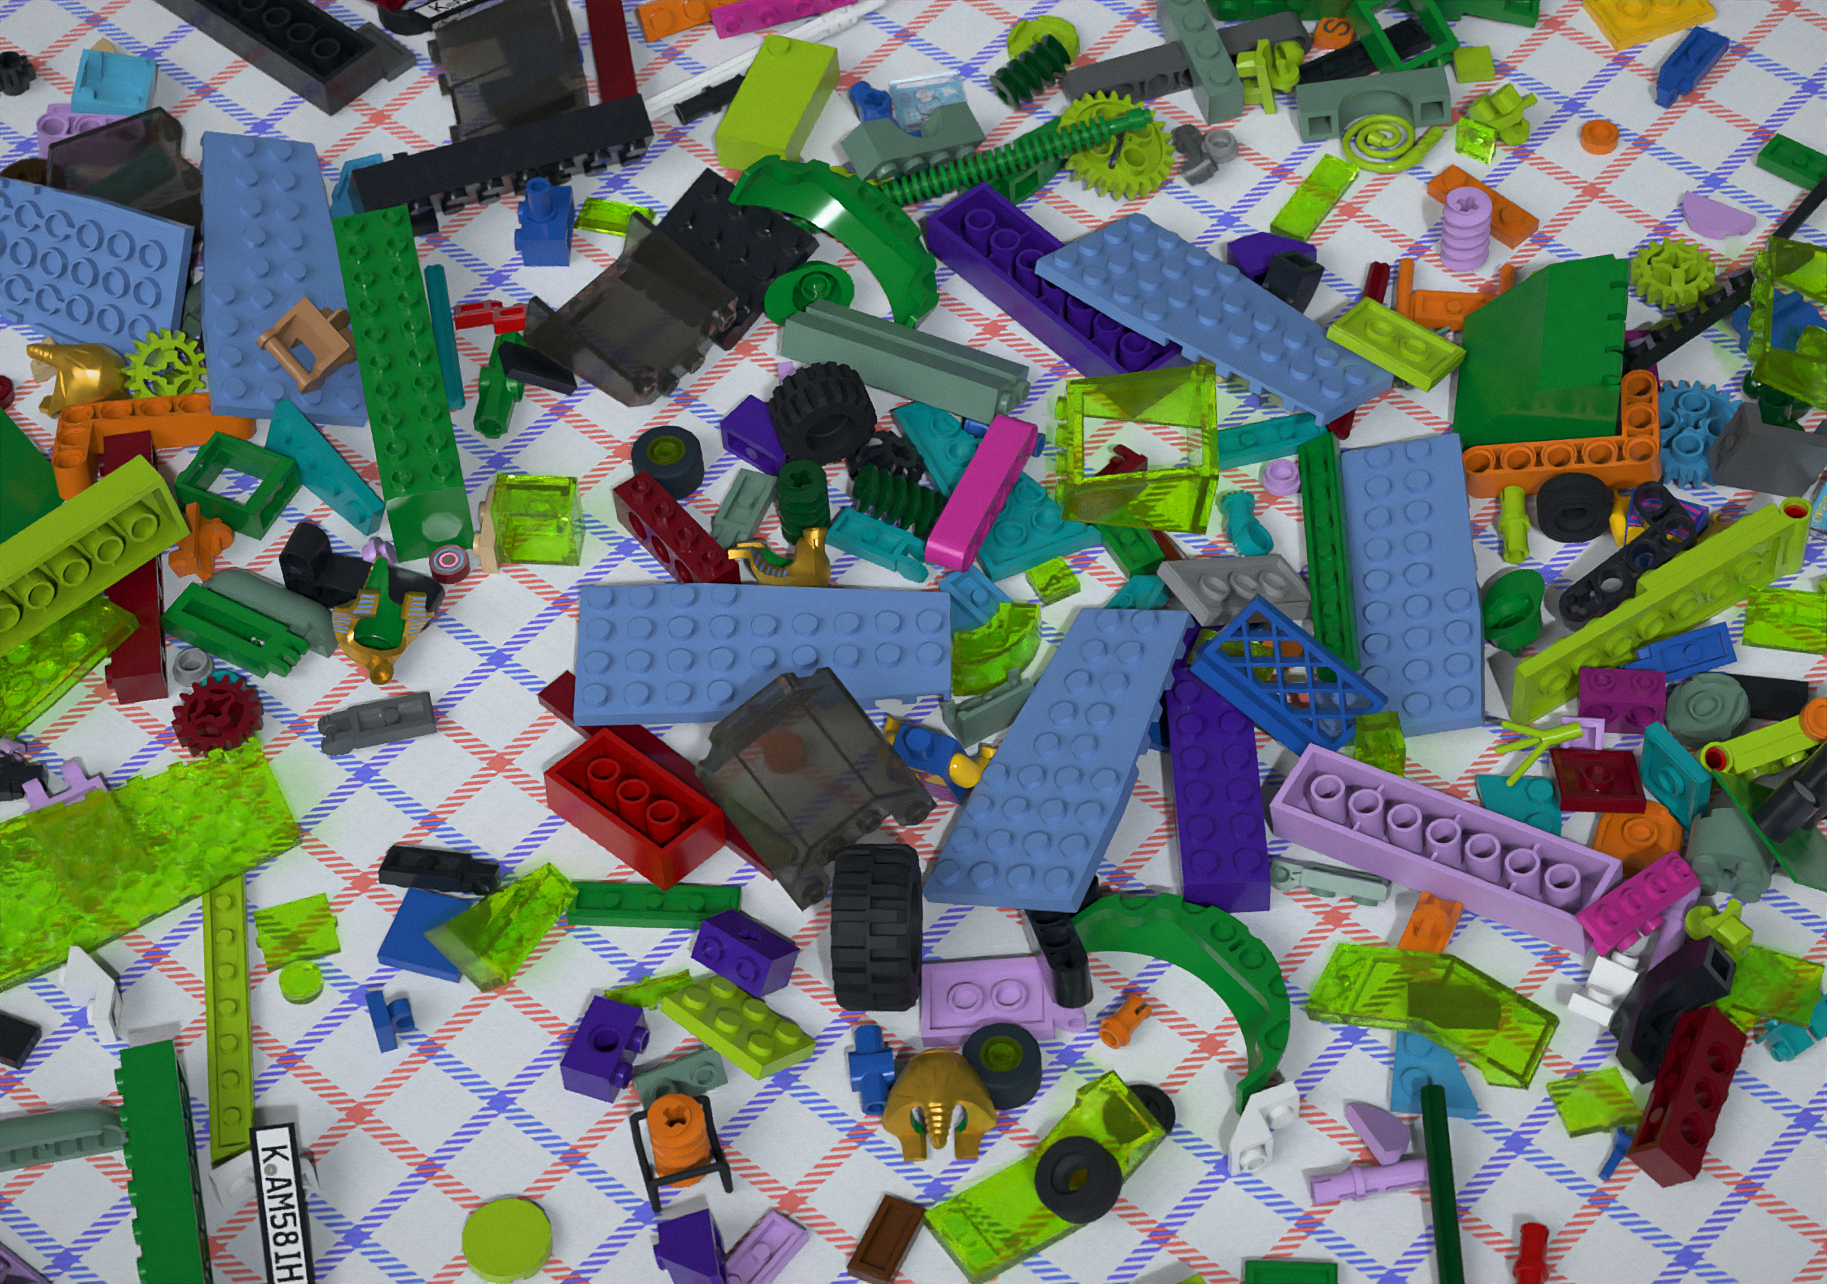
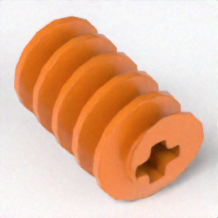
M668 1094L654 1101L647 1112V1124L649 1126L650 1141L658 1176L663 1177L711 1164L705 1114L701 1105L692 1097L684 1094ZM706 1175L668 1184V1186L676 1188L690 1187L700 1182Z

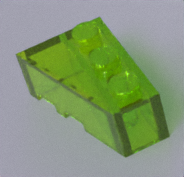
M548 862L522 874L422 935L481 992L485 993L508 983L580 891Z

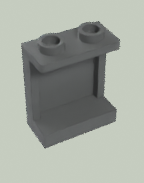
M1744 401L1707 451L1713 483L1778 496L1802 498L1810 486L1816 483L1820 473L1827 466V420L1823 419L1813 433L1762 423L1759 404Z

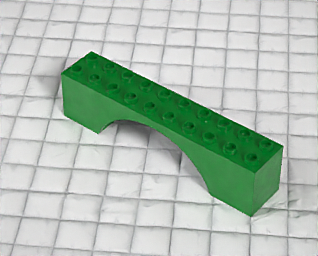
M407 205L333 218L331 220L384 502L398 563L430 557L434 550L444 545H458L465 550L473 549L474 530Z

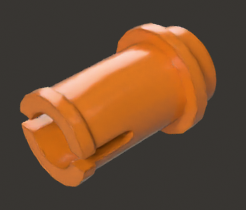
M1136 994L1130 995L1112 1017H1105L1100 1022L1098 1034L1104 1044L1110 1048L1118 1049L1120 1046H1126L1131 1041V1034L1152 1013L1149 1004L1145 1005L1141 1011L1138 1010L1145 999Z

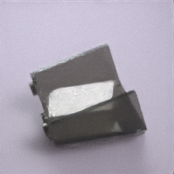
M489 0L431 24L433 39L427 41V47L434 68L440 67L443 71V74L437 75L442 97L449 95L455 121V125L448 126L452 144L590 107L586 76L579 55L580 47L567 0Z
M161 106L59 140L48 146V187L100 197L194 227L192 247L203 241V235L200 232V223L203 218V204H200L203 175H200L198 168L194 167L180 155L181 138L183 136L182 126L176 118Z
M636 210L630 215L623 252L619 258L555 312L536 295L529 300L522 340L533 349H536L541 354L625 406L631 408L651 405L661 395L664 397L669 396L677 388L680 379L685 374H694L705 362V355L721 333L735 320L737 316L735 308L739 295Z
M830 667L817 668L812 676L798 678L794 672L781 674L712 728L708 738L712 743V747L708 756L698 761L694 770L701 783L802 912L809 906L818 904L826 897L831 879L823 867L831 861L837 860V853L842 847L847 844H854L865 834L874 832L880 827L883 820L890 815L901 826L918 825L938 806L924 785Z

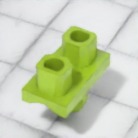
M1269 39L1258 40L1256 51L1238 53L1236 62L1238 76L1240 78L1257 76V79L1243 80L1244 104L1263 103L1265 114H1276L1275 96L1280 90L1283 93H1289L1292 87L1299 82V68L1296 64L1286 62L1283 58L1276 60L1274 64Z
M1511 83L1499 88L1491 97L1488 93L1479 96L1467 109L1478 123L1471 131V134L1478 141L1499 131L1500 139L1510 146H1519L1525 143L1529 138L1530 123L1522 114L1524 109L1534 106L1538 99L1532 92L1521 97Z
M1733 897L1727 902V907L1721 914L1718 910L1709 906H1696L1686 914L1684 924L1688 935L1695 940L1711 935L1737 964L1735 975L1748 965L1749 956L1742 950L1751 942L1754 932L1740 920L1743 905Z

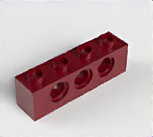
M646 470L613 489L617 520L679 584H741L739 564L734 559H729L728 553Z
M1713 1004L1680 1015L1626 1155L1662 1188L1695 1180L1696 1176L1700 1173L1703 1157L1709 1141L1715 1133L1716 1122L1722 1106L1729 1096L1728 1090L1735 1071L1741 1063V1055L1748 1036Z

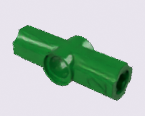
M518 331L496 336L488 366L483 365L480 371V398L473 423L475 431L483 434L485 438L499 439L502 434L508 433L515 403H520L523 398L525 383L505 377L497 350L504 340L530 347L528 338L520 335Z

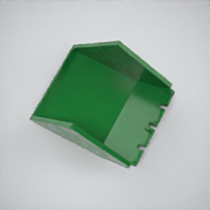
M1607 254L1549 264L1465 317L1462 348L1466 350V354L1459 366L1452 433H1459L1463 443L1462 454L1471 447L1482 445L1615 436L1621 385L1614 384L1621 382L1623 355L1619 352L1608 351H1624L1626 323L1624 321L1627 318L1628 286L1631 271V262L1624 258L1616 259L1614 254Z

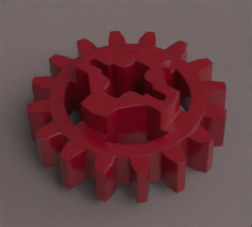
M224 675L220 683H215L213 677L208 676L206 686L201 687L196 682L192 683L194 692L191 695L181 692L179 697L183 706H173L172 711L176 719L171 721L180 746L182 748L188 747L192 757H196L203 752L206 761L211 762L214 754L220 753L223 761H226L229 756L228 751L234 749L241 755L244 753L241 745L243 742L251 744L256 742L253 731L262 730L263 725L260 717L264 713L254 689L247 690L242 679L232 685L229 675Z

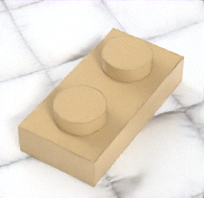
M489 486L487 502H481L479 523L482 528L481 533L474 534L473 553L475 557H480L483 573L499 574L510 516L505 487Z

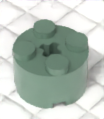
M1733 808L1711 809L1709 817L1701 819L1700 813L1692 820L1685 861L1701 881L1699 885L1701 888L1700 895L1713 896L1718 891L1734 894L1737 900L1744 903L1758 902L1761 893L1765 892L1771 885L1775 856L1741 811Z

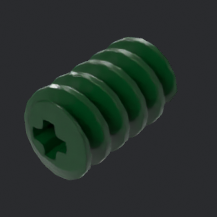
M1046 34L1041 38V43L1035 42L1032 44L1029 51L1021 52L1018 55V59L1010 60L1007 63V67L999 68L995 72V76L990 75L989 80L999 98L1014 111L1019 112L1022 110L1019 98L1030 104L1034 101L1030 90L1041 96L1045 93L1041 82L1044 81L1048 86L1054 87L1056 85L1054 73L1062 79L1067 74L1065 65L1071 64L1070 57L1066 49L1055 37Z
M801 459L785 464L778 471L779 481L777 483L781 530L786 542L796 546L799 538H804V529L827 527L829 530L832 526L826 472L814 461Z
M872 463L866 464L855 478L852 490L853 498L858 500L857 512L864 514L872 506L871 518L878 520L886 512L885 524L890 526L900 517L898 527L907 531L913 523L912 534H915L918 538L923 535L925 530L932 525L938 516L943 500L942 493H934L931 488L926 486L920 487L915 481H906L903 476L898 474L892 475L889 470L884 468L878 470L877 466Z

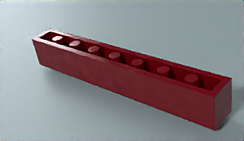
M150 430L103 437L104 453L97 454L101 477L109 475L139 454L158 472V456ZM160 553L104 590V595L109 596V602L102 605L103 617L106 627H110V633L104 634V647L107 658H111V665H105V678L108 689H115L120 705L169 698L166 631L161 618L165 613L163 563L162 553Z

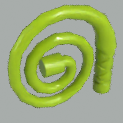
M1377 114L1357 121L1346 131L1342 139L1343 154L1352 164L1364 170L1378 173H1398L1421 163L1422 159L1428 154L1427 152H1430L1434 145L1443 138L1444 132L1440 127L1433 126L1423 136V139L1411 149L1416 140L1415 128L1401 117L1391 114ZM1390 123L1402 126L1404 130L1407 132V140L1405 141V143L1400 147L1391 150L1372 149L1369 146H1367L1364 141L1365 138L1368 136L1367 144L1380 149H1383L1384 147H1393L1396 144H1398L1401 140L1402 133L1400 132L1397 126ZM1377 131H1388L1393 134V137L1388 139L1387 135ZM1358 132L1356 137L1358 149L1369 157L1391 159L1403 154L1405 155L1390 162L1366 161L1354 154L1351 150L1350 141Z

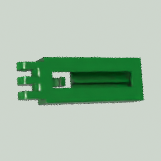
M192 582L161 616L167 634L263 679L269 672L285 678L291 672L289 665L296 666L301 660L299 654L305 655L310 649L309 643L303 638L290 633L289 627ZM254 637L265 642V644L261 646L260 641L256 639L253 643H250V641Z

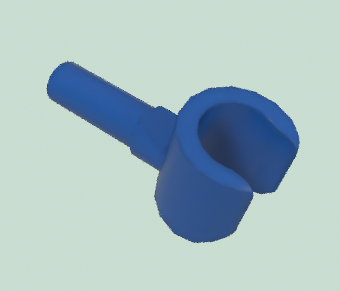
M1626 1119L1618 1123L1613 1140L1614 1149L1598 1175L1605 1182H1608L1620 1161L1627 1155L1634 1136L1624 1134L1628 1121Z

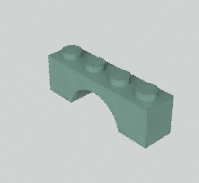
M1157 0V20L1168 43L1177 42L1185 56L1192 78L1194 97L1207 126L1242 117L1244 86L1203 1Z
M1444 66L1295 85L1302 142L1340 138L1348 124L1360 117L1371 114L1395 115L1408 121L1414 128L1452 123L1450 90Z
M963 101L940 106L919 126L921 138L902 131L886 117L860 123L841 142V145L861 181L878 178L879 181H884L902 172L905 175H910L929 166H934L935 169H938V165L943 163L946 165L950 161L957 162L959 158H963V161L967 162L966 156L972 155L974 157L977 153L975 149L987 138L967 102Z

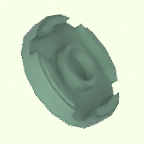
M1718 672L1701 673L1692 676L1693 681L1687 682L1684 686L1681 682L1673 689L1666 700L1664 716L1672 736L1682 745L1694 749H1700L1710 742L1717 741L1723 743L1736 738L1743 732L1750 719L1751 706L1745 690L1733 677Z

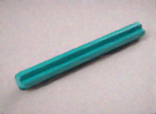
M437 263L434 266L428 265L424 269L433 333L449 411L455 409L462 410L466 402L444 267Z

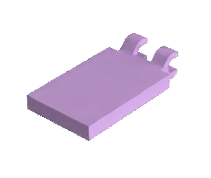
M1036 957L922 964L921 1038L923 1047L964 1045L972 1033L986 1025L996 1023L1015 1024L1029 1031L1036 1040L1055 1039V1028H1061L1071 1033L1086 1031L1084 1006L1068 1009L1060 1007L1055 1003Z

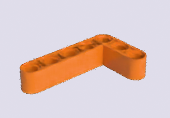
M1641 369L1630 371L1623 377L1621 381V436L1482 445L1467 449L1462 455L1466 466L1467 478L1465 480L1468 494L1474 498H1497L1501 491L1504 492V488L1519 486L1524 489L1525 496L1537 495L1540 487L1545 482L1555 476L1566 473L1593 475L1602 480L1608 490L1638 487L1646 481L1658 482L1662 475L1660 401L1656 377L1651 372Z
M209 392L70 405L59 414L51 459L58 493L63 500L68 501L95 484L98 468L97 454L104 453V436L150 430L155 449L200 446L206 444L215 431L246 441L252 438L257 431L255 419L211 415Z

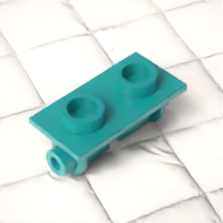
M1820 988L1797 1002L1802 1010L1792 1017L1785 1010L1764 1024L1768 1033L1757 1039L1755 1043L1758 1045L1768 1039L1772 1045L1770 1053L1777 1062H1782L1783 1060L1790 1062L1797 1055L1815 1044L1805 1030L1808 1027L1818 1041L1827 1036V993L1824 995Z

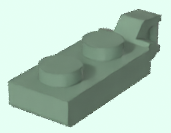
M741 468L713 521L711 537L727 553L729 549L737 548V544L740 541L753 540L777 493L779 477Z
M1277 857L1273 859L1270 869L1271 886L1287 892L1301 885L1310 887V893L1316 896L1334 898L1336 893L1353 896L1352 902L1365 906H1378V901L1386 902L1391 894L1392 881L1377 875L1313 862L1306 864Z

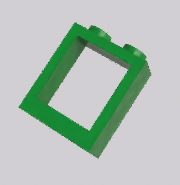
M1355 0L1345 12L1346 17L1380 74L1440 66L1445 67L1453 61L1451 55L1460 46L1434 0H1409L1436 48L1404 64L1374 14L1403 0Z
M215 431L208 442L198 449L196 457L186 470L179 473L173 486L181 512L186 513V505L197 501L200 505V512L205 518L210 520L220 518L222 523L228 525L232 531L261 541L300 490L302 483L296 460ZM225 467L263 480L244 506L206 492Z

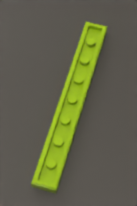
M244 866L201 871L210 1154L213 1166L223 1165L242 1153L251 1151L248 1131L249 1128L256 1127L247 890Z

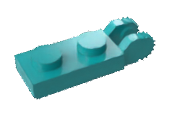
M848 507L844 508L829 528L828 536L825 537L827 545L893 572L898 571L905 579L923 583L929 576L928 569L923 564L935 566V564L925 561L926 541L916 538L915 534L893 525H887L883 521L875 520L871 516L861 514ZM910 553L915 558V560L910 557H907L908 554Z

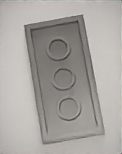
M1281 554L1162 561L1156 572L1202 627L1226 625L1257 593L1291 620L1312 619L1310 587ZM1258 610L1248 618L1249 623L1271 622Z

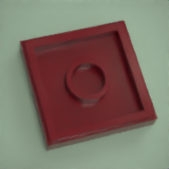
M1549 749L1547 763L1559 811L1645 814L1647 800L1633 751Z

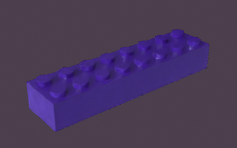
M981 182L926 218L929 252L933 253L934 256L1133 416L1191 377V360L1181 355L1183 346L1169 340L1166 346H1162L1122 325L1036 274L1037 259L1066 245L986 182Z
M1190 614L1195 622L1194 628H1187L1183 638L1186 646L1183 658L1175 659L1171 669L1175 678L1171 690L1163 691L1181 896H1184L1185 902L1205 908L1215 906L1226 913L1270 911L1271 877L1254 722L1189 670L1197 648L1207 638L1211 640L1225 626L1202 627L1196 618ZM1240 626L1236 631H1242V626ZM1225 641L1219 647L1230 657H1245L1243 641Z

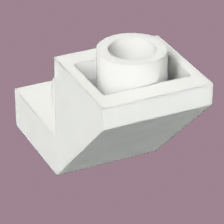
M70 946L67 963H62L60 967V987L67 990L72 1006H87L88 1024L94 1025L100 1043H117L123 1004L116 983L79 946Z
M1617 948L1602 958L1598 955L1586 986L1573 992L1567 1009L1606 1027L1610 1026L1620 1004L1631 989L1647 973L1648 968L1638 964L1639 958L1636 955L1627 951L1621 954Z
M1292 1080L1250 1096L1228 1145V1171L1231 1177L1244 1172L1253 1173L1259 1171L1268 1163L1273 1162L1274 1137L1269 1129L1284 1128L1293 1120L1299 1118L1300 1094Z
M251 1151L242 1153L208 1173L215 1196L223 1209L236 1202L247 1200L256 1191ZM299 1158L304 1201H306L311 1194L320 1189L310 1161Z

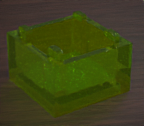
M498 474L490 512L500 562L579 566L586 527L578 478Z

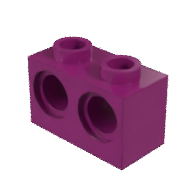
M1580 667L1577 717L1605 718L1604 733L1644 735L1645 727L1656 721L1663 726L1666 707V671Z

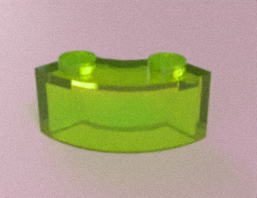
M1000 602L996 614L985 625L972 631L955 633L951 664L953 696L982 695L1008 682V670L1017 666L1020 674L1025 671L1034 660L1041 644V604Z

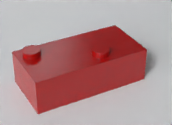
M606 727L544 772L547 805L551 810L665 892L726 845L724 813L721 808Z

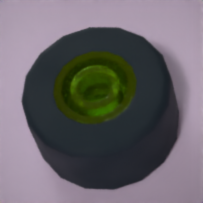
M666 425L655 427L643 433L633 445L631 460L634 476L646 470L675 500H681L693 494L702 484L705 474L700 441L692 432L678 426Z
M996 1023L986 1025L972 1033L964 1044L962 1056L968 1060V1063L981 1077L988 1089L995 1110L1005 1111L1019 1108L1032 1100L1040 1089L1042 1055L1038 1041L1029 1031L1015 1024Z

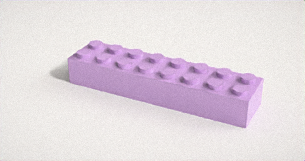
M1309 743L1269 805L1274 836L1422 893L1424 890L1441 900L1463 903L1464 910L1582 956H1586L1592 946L1590 943L1594 940L1577 920L1576 916L1582 910L1623 884L1622 860L1312 743Z

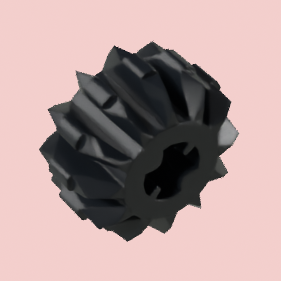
M891 430L886 433L877 431L859 449V453L856 456L859 465L856 470L860 472L866 464L872 463L877 466L878 470L884 468L889 470L892 475L898 474L903 476L906 481L912 480L918 483L925 472L922 465L924 458L915 452L916 445H910L906 442L905 436L899 438Z

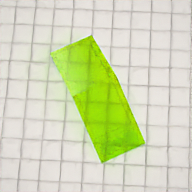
M1338 943L1304 1008L1310 1021L1418 1033L1481 1070L1488 1085L1528 1090L1560 1023L1557 1015L1455 955Z
M1111 1070L1076 1089L1075 1104L1029 1156L925 1212L923 1224L971 1284H984L1089 1224H1074L1064 1221L1046 1208L1040 1201L1035 1189V1172L1041 1157L1049 1147L1069 1136H1085L1095 1140L1117 1159L1122 1170L1123 1186L1166 1138L1167 1132L1118 1074ZM1086 1169L1077 1171L1071 1177L1070 1190H1077L1085 1184L1087 1180Z

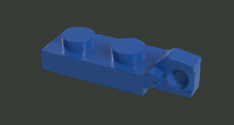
M1696 26L1660 67V75L1656 83L1659 85L1656 89L1658 93L1655 104L1669 109L1677 101L1679 94L1687 96L1690 91L1692 92L1727 52L1729 38Z
M1725 621L1644 645V648L1635 650L1638 660L1616 666V668L1666 671V683L1737 662V658Z

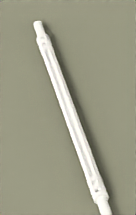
M861 0L853 5L827 12L779 36L815 43L857 23V18L886 5V1ZM762 44L643 100L650 121L673 111L674 104L681 103L702 93V88L708 85L714 87L735 77L737 74H741L742 77L746 76Z

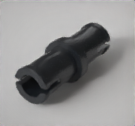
M737 74L735 77L714 87L708 85L702 88V93L681 103L674 104V110L680 123L685 126L712 112L715 115L721 112L723 106L732 103L744 80L742 75Z

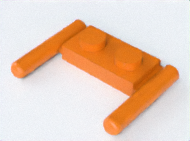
M1403 258L1399 263L1395 312L1426 329L1434 328L1435 330H1440L1449 325L1451 331H1463L1465 317L1495 299L1494 294L1422 289H1416V293H1412L1415 263L1411 258ZM1505 264L1500 268L1498 296L1515 286V267L1511 264Z

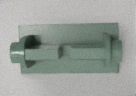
M704 1045L700 1046L699 1050L675 1059L672 1063H664L647 1071L639 1070L637 1071L638 1076L631 1078L636 1094L640 1095L644 1110L649 1109L651 1104L658 1098L668 1094H684L693 1097L728 1083L720 1053L711 1047L706 1049Z

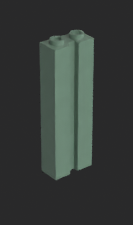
M821 298L808 305L806 312L799 311L786 319L781 356L808 365L817 362L823 365L828 361H834L837 365L844 363L849 365L851 370L855 369L865 384L991 425L998 414L1009 415L1013 409L1026 401L1030 392L1031 385L1027 381L1028 366Z

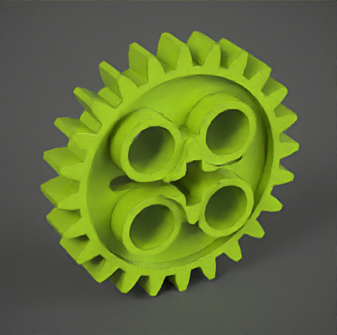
M1101 90L1097 91L1094 98L1085 93L1081 101L1075 99L1070 108H1066L1056 130L1059 135H1062L1060 127L1066 126L1069 133L1071 132L1070 124L1075 123L1077 130L1081 129L1079 121L1082 120L1085 121L1086 127L1090 126L1088 119L1094 117L1095 123L1098 124L1100 123L1098 115L1102 114L1105 121L1127 115V110L1140 106L1143 110L1144 102L1140 101L1136 105L1131 104V96L1129 94L1125 96L1123 101L1119 100L1116 91L1113 90L1109 98H1106ZM1155 110L1150 111L1152 119L1156 114ZM1153 120V123L1146 124V129L1133 133L1131 129L1122 132L1118 140L1115 136L1116 134L1111 135L1112 143L1106 145L1105 139L1101 138V147H1097L1094 140L1091 141L1093 147L1091 150H1087L1086 144H1082L1083 152L1081 153L1077 152L1076 146L1072 147L1074 155L1068 156L1066 149L1063 150L1065 158H1069L1064 168L1066 170L1076 169L1078 171L1074 178L1075 181L1084 178L1088 180L1087 190L1093 189L1095 185L1100 187L1101 197H1104L1108 191H1112L1117 201H1119L1123 193L1126 194L1130 201H1133L1137 193L1146 198L1150 190L1156 192L1161 183L1165 182L1175 162V159L1171 156L1176 147L1169 144L1173 135L1162 132L1166 122H1155ZM1114 150L1116 156L1112 161L1111 169H1109V158Z

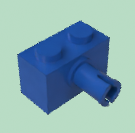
M533 178L526 184L525 201H520L518 205V219L522 227L521 229H515V250L522 251L524 267L569 266L576 215L572 186H550L549 181L545 178Z

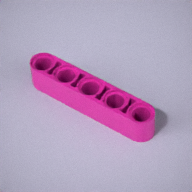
M1002 414L996 415L928 538L925 548L926 562L964 574L969 570L1035 448L1038 437V425Z

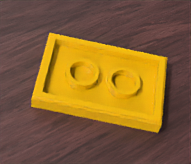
M1583 0L1582 7L1616 52L1715 20L1716 12L1708 0Z

